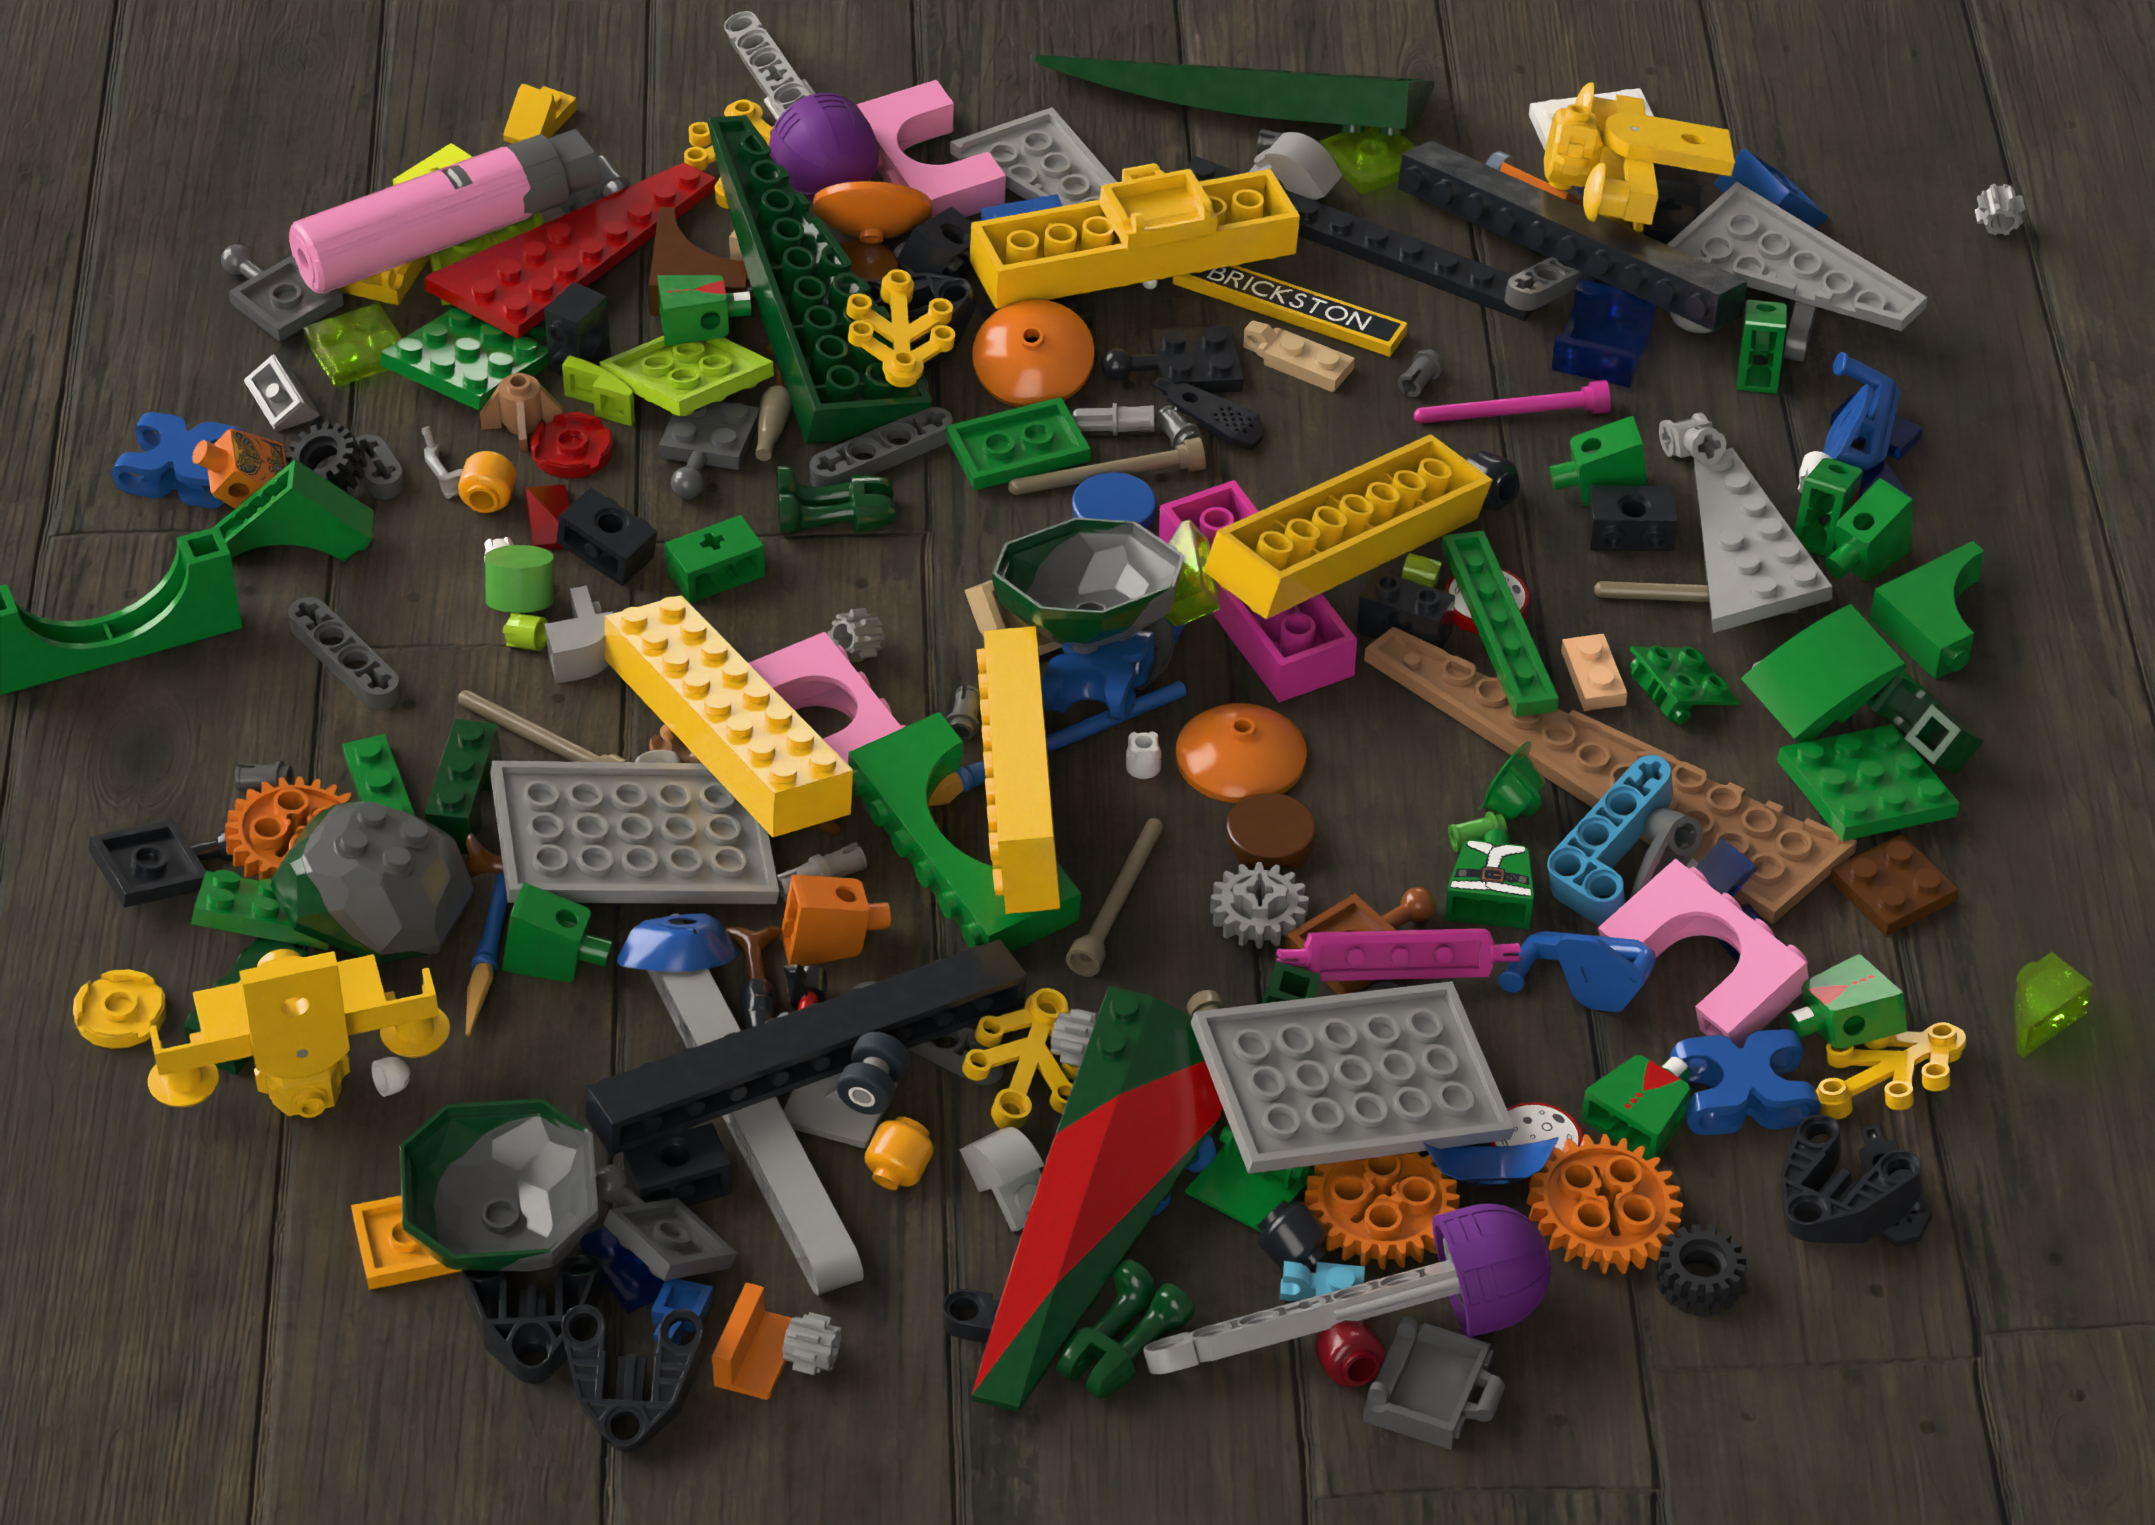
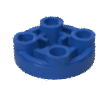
M1116 472L1098 474L1086 479L1076 488L1072 498L1073 518L1135 521L1147 529L1155 518L1156 497L1151 487L1135 476Z

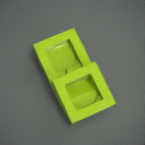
M569 355L562 364L565 396L593 403L594 415L596 417L632 427L635 423L633 390L609 371Z

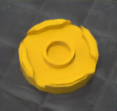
M130 969L111 970L100 974V980L92 984L89 980L80 988L74 998L73 1015L81 1036L94 1045L110 1049L129 1048L147 1041L151 1037L149 1026L156 1025L158 1032L166 1019L167 1004L162 988L156 985L154 979L148 974Z

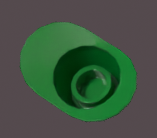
M1530 741L1521 745L1500 769L1489 786L1484 802L1478 809L1479 811L1486 808L1494 814L1501 813L1505 820L1512 821L1520 815L1531 817L1540 809L1542 802L1539 794L1544 788L1545 780L1528 757L1531 749Z

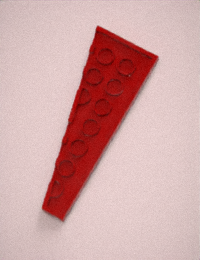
M683 162L435 271L425 277V291L519 339L545 319L544 308L571 283L575 282L588 287L656 235L659 207H674L676 219L715 190V177Z

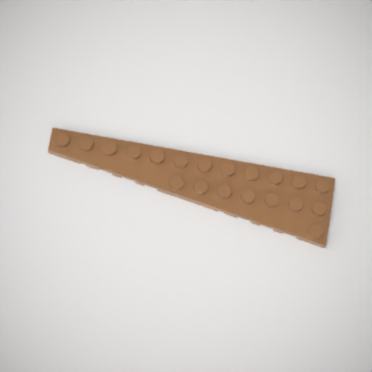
M1392 627L1365 648L1364 661L1511 756L1521 745L1530 741L1531 749L1528 757L1542 776L1592 808L1640 757L1646 755L1663 757L1671 767L1673 801L1668 808L1697 819L1703 830L1700 846L1692 858L1702 868L1709 884L1723 893H1728L1737 902L1771 924L1779 920L1831 874L1833 867L1848 860L1856 851L1857 840L1841 841L1831 828L1809 818L1803 823L1784 814V807L1768 800L1764 805L1745 796L1744 788L1731 782L1728 785H1723L1707 778L1705 770L1688 762L1677 760L1673 755L1575 710H1572L1569 714L1557 709L1556 712L1515 717L1498 676L1496 678L1485 676L1476 671L1473 663L1458 656L1450 655L1445 650L1400 629ZM1621 813L1619 815H1627L1630 813ZM1644 833L1640 839L1650 845L1651 843L1647 840Z

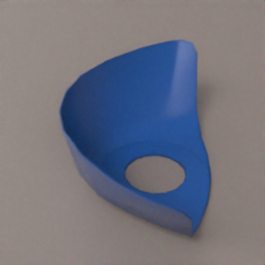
M705 913L673 915L645 920L631 930L618 956L617 963L623 967L642 970L696 971L729 963L739 956L740 951L720 920ZM679 919L697 921L696 923L687 925H677L669 923V921Z
M1559 1137L1513 1146H1458L1439 1149L1425 1142L1423 1144L1442 1173L1469 1185L1497 1186L1519 1183L1542 1170Z

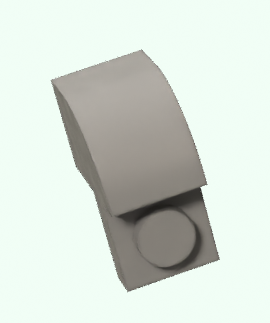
M1297 132L1283 133L1269 149L1255 157V165L1248 172L1271 169L1277 180L1282 182L1286 190L1313 200L1325 197L1343 176L1328 151L1320 143L1307 135Z
M587 585L570 588L572 619L545 624L547 653L556 684L591 677L609 665L604 660L605 616L613 614V611L602 613L599 601H591Z
M1006 1127L959 1150L978 1191L992 1189L1011 1232H1014L1025 1226L1041 1178L1039 1168L1045 1165L1032 1143L1021 1131L1014 1127Z

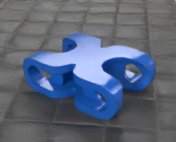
M147 412L141 416L135 427L138 443L146 452H125L119 456L111 470L113 481L120 490L133 495L160 498L177 489L179 500L184 504L206 508L221 507L224 502L214 497L210 489L206 487L210 488L208 469L193 463L192 455L195 447L202 440L214 444L229 429L244 430L231 425L205 422L188 431L186 430L185 420L180 416ZM130 473L141 475L142 477H137Z
M1140 630L1130 639L1100 645L1095 652L1090 654L1077 653L1073 651L1072 646L1062 644L1065 654L1058 655L1050 661L1043 677L1042 695L1044 711L1065 713L1075 702L1097 700L1103 702L1109 708L1107 719L1126 721L1136 705V693L1133 688L1139 687L1147 681L1155 659L1154 632Z
M1787 1029L1756 1031L1747 1036L1744 1048L1742 1049L1738 1048L1729 1038L1721 1035L1688 1038L1678 1042L1672 1049L1669 1058L1677 1057L1687 1064L1691 1075L1686 1082L1705 1084L1711 1088L1696 1092L1689 1099L1685 1110V1117L1690 1130L1698 1135L1735 1133L1743 1127L1746 1116H1751L1762 1127L1781 1129L1797 1127L1806 1117L1818 1115L1821 1109L1820 1100L1815 1088L1809 1082L1791 1081L1779 1077V1075L1793 1072L1800 1065L1804 1054V1047L1800 1036L1795 1031Z

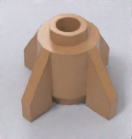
M515 373L501 380L485 407L480 411L481 430L500 429L503 423L509 432L518 435L520 452H528L527 434L534 432L542 419L545 421V425L554 421V416L563 413V409L536 378L524 373Z

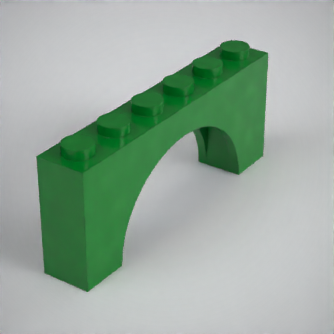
M219 526L177 537L174 561L161 582L151 592L132 605L102 617L81 621H58L39 617L25 610L15 601L7 584L0 585V695L241 629L242 624L231 553Z
M940 712L848 752V765L853 769L852 794L855 797H861L868 807L872 821L878 827L883 826L891 837L892 845L897 854L908 859L914 867L919 883L924 888H930L936 896L944 916L948 919L952 918L961 929L962 937L969 948L1000 939L1011 953L1079 921L1081 892L1058 863L1057 872L1061 909L1006 914L1004 896L995 897L993 866L975 860L961 852L944 837L934 823L928 808L929 799L945 777L961 768L963 744L961 738Z

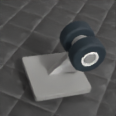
M869 1032L862 1035L852 1051V1064L845 1067L842 1073L793 1090L783 1110L793 1130L860 1148H867L885 1110L893 1099L898 1081L903 1077L909 1065L910 1056L906 1047L898 1039L885 1033Z

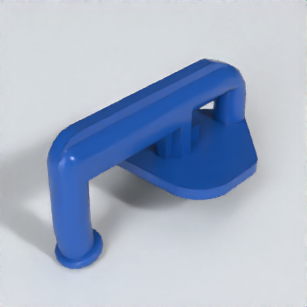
M1840 352L1833 364L1834 374L1836 376L1846 375L1864 384V386L1832 424L1825 441L1823 453L1831 456L1833 460L1868 471L1877 467L1887 456L1900 397V389L1892 378L1856 359L1848 357L1847 353ZM1859 436L1865 439L1863 452L1851 446L1853 440H1857Z
M1543 931L1531 934L1526 938L1520 947L1521 953H1517L1521 956L1520 961L1508 963L1505 971L1498 977V984L1504 991L1510 993L1519 992L1525 985L1524 976L1537 959L1558 960L1570 991L1578 1002L1594 1010L1620 1012L1653 972L1656 965V957L1650 947L1635 939Z

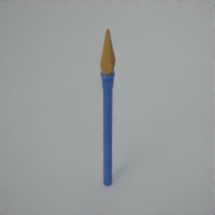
M1179 680L1136 698V705L1126 721L1185 697L1187 692L1184 684ZM1107 710L1046 735L1048 754L1125 721L1107 719ZM984 761L967 765L965 768L961 767L956 772L945 777L929 799L928 807L949 804L961 792H969L973 787L975 788L985 783Z
M497 873L482 939L478 943L475 956L471 962L473 973L467 988L466 1037H470L492 983L493 975L498 969L499 941L508 907L504 874Z

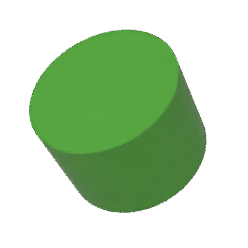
M529 545L503 546L487 552L485 555L486 604L495 610L511 613L535 612L550 607L554 602L553 554L544 548Z

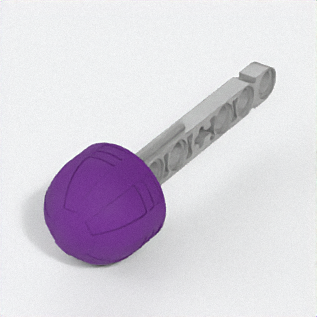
M739 12L729 17L724 24L728 39L766 95L764 103L777 120L770 136V156L776 164L783 165L789 173V183L797 193L802 192L807 200L813 202L814 195L826 187L848 182L870 181L875 175L878 166L879 148L873 129L858 106L850 99L839 94H816L806 79L800 80L753 12Z
M1478 1204L1433 1216L1432 1219L1439 1263L1205 1326L1190 1333L1184 1332L1153 1341L1143 1348L1148 1370L1151 1374H1166L1199 1365L1201 1362L1222 1359L1327 1330L1334 1324L1344 1320L1360 1321L1447 1296L1450 1298L1463 1334L1468 1336V1338L1505 1329L1527 1318L1544 1298L1551 1279L1552 1264L1550 1251L1545 1238L1537 1226L1525 1215L1512 1208L1498 1204Z

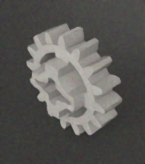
M1262 862L1256 863L1255 870H1248L1244 864H1240L1237 875L1225 871L1223 873V882L1214 883L1213 895H1211L1210 913L1213 914V925L1215 927L1223 926V936L1225 938L1232 937L1235 934L1239 936L1238 945L1243 946L1248 940H1255L1257 949H1262L1264 941L1270 940L1277 947L1280 946L1282 935L1286 937L1287 933L1305 923L1306 915H1308L1309 897L1305 896L1304 883L1295 884V873L1290 872L1284 876L1280 875V865H1274L1269 871L1264 870Z

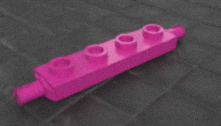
M1485 928L1308 933L1304 949H1277L1276 955L1279 958H1276V962L1303 967L1305 970L1321 974L1320 981L1489 977L1494 962H1519L1521 956L1517 953H1521L1519 943L1494 944L1490 932Z

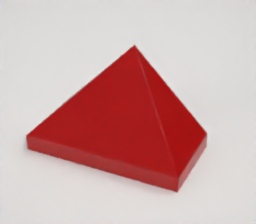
M566 485L525 487L524 495L533 546L546 550L563 549L564 547L556 543L559 515L569 507Z

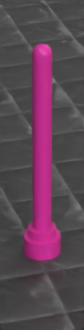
M1607 380L1589 382V386H1584L1581 388V391L1422 407L1415 410L1414 420L1419 424L1580 407H1583L1584 411H1591L1592 414L1610 413V390Z

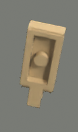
M1252 320L1244 329L1243 347L1256 352L1257 355L1262 357L1265 366L1330 392H1335L1354 369V357L1286 330L1283 331L1281 328L1272 329L1269 324Z

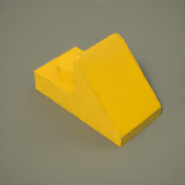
M521 84L503 133V140L513 144L539 134H543L547 139L551 138L577 110L576 97L545 86L537 89Z

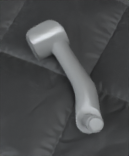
M430 426L423 427L422 435H424L427 447L424 448L425 462L439 479V484L445 498L450 499L458 496V483L463 469L448 472L439 460L440 445L435 444L432 429Z

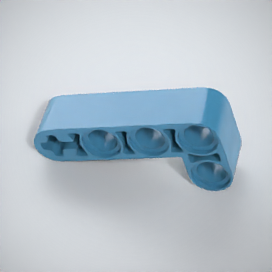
M1646 755L1636 760L1554 849L1548 858L1547 867L1553 896L1597 925H1602L1626 903L1623 880L1612 868L1645 833V823L1648 816L1658 808H1668L1673 801L1671 767L1663 757ZM1621 813H1630L1627 815H1619ZM1595 843H1603V844L1598 845V846L1592 845V844H1595ZM1568 873H1574V874H1575V875H1572V876H1563V875L1568 874ZM1604 895H1605V896H1611V897L1605 898V899H1600V898H1598V897H1601V896H1604Z

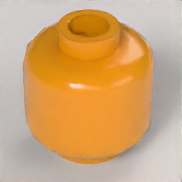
M491 451L474 453L467 459L458 483L459 496L466 505L479 513L500 511L508 505L517 480L516 469L510 460L499 453Z
M899 1116L895 1121L888 1120L881 1123L865 1152L864 1158L866 1165L873 1172L872 1179L880 1186L890 1190H897L899 1185L910 1187L917 1184L934 1151L933 1143L928 1138L929 1131L922 1124L907 1117Z

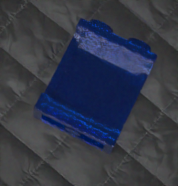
M1579 279L1575 289L1574 308L1563 334L1556 336L1554 341L1551 370L1598 381L1607 380L1608 383L1630 388L1654 328L1656 305L1619 288Z

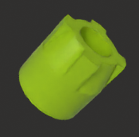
M1409 552L1401 578L1435 588L1439 580L1442 561Z
M511 613L510 618L503 627V633H505L507 641L506 646L534 651L543 650L547 643L545 624L548 623L545 617Z

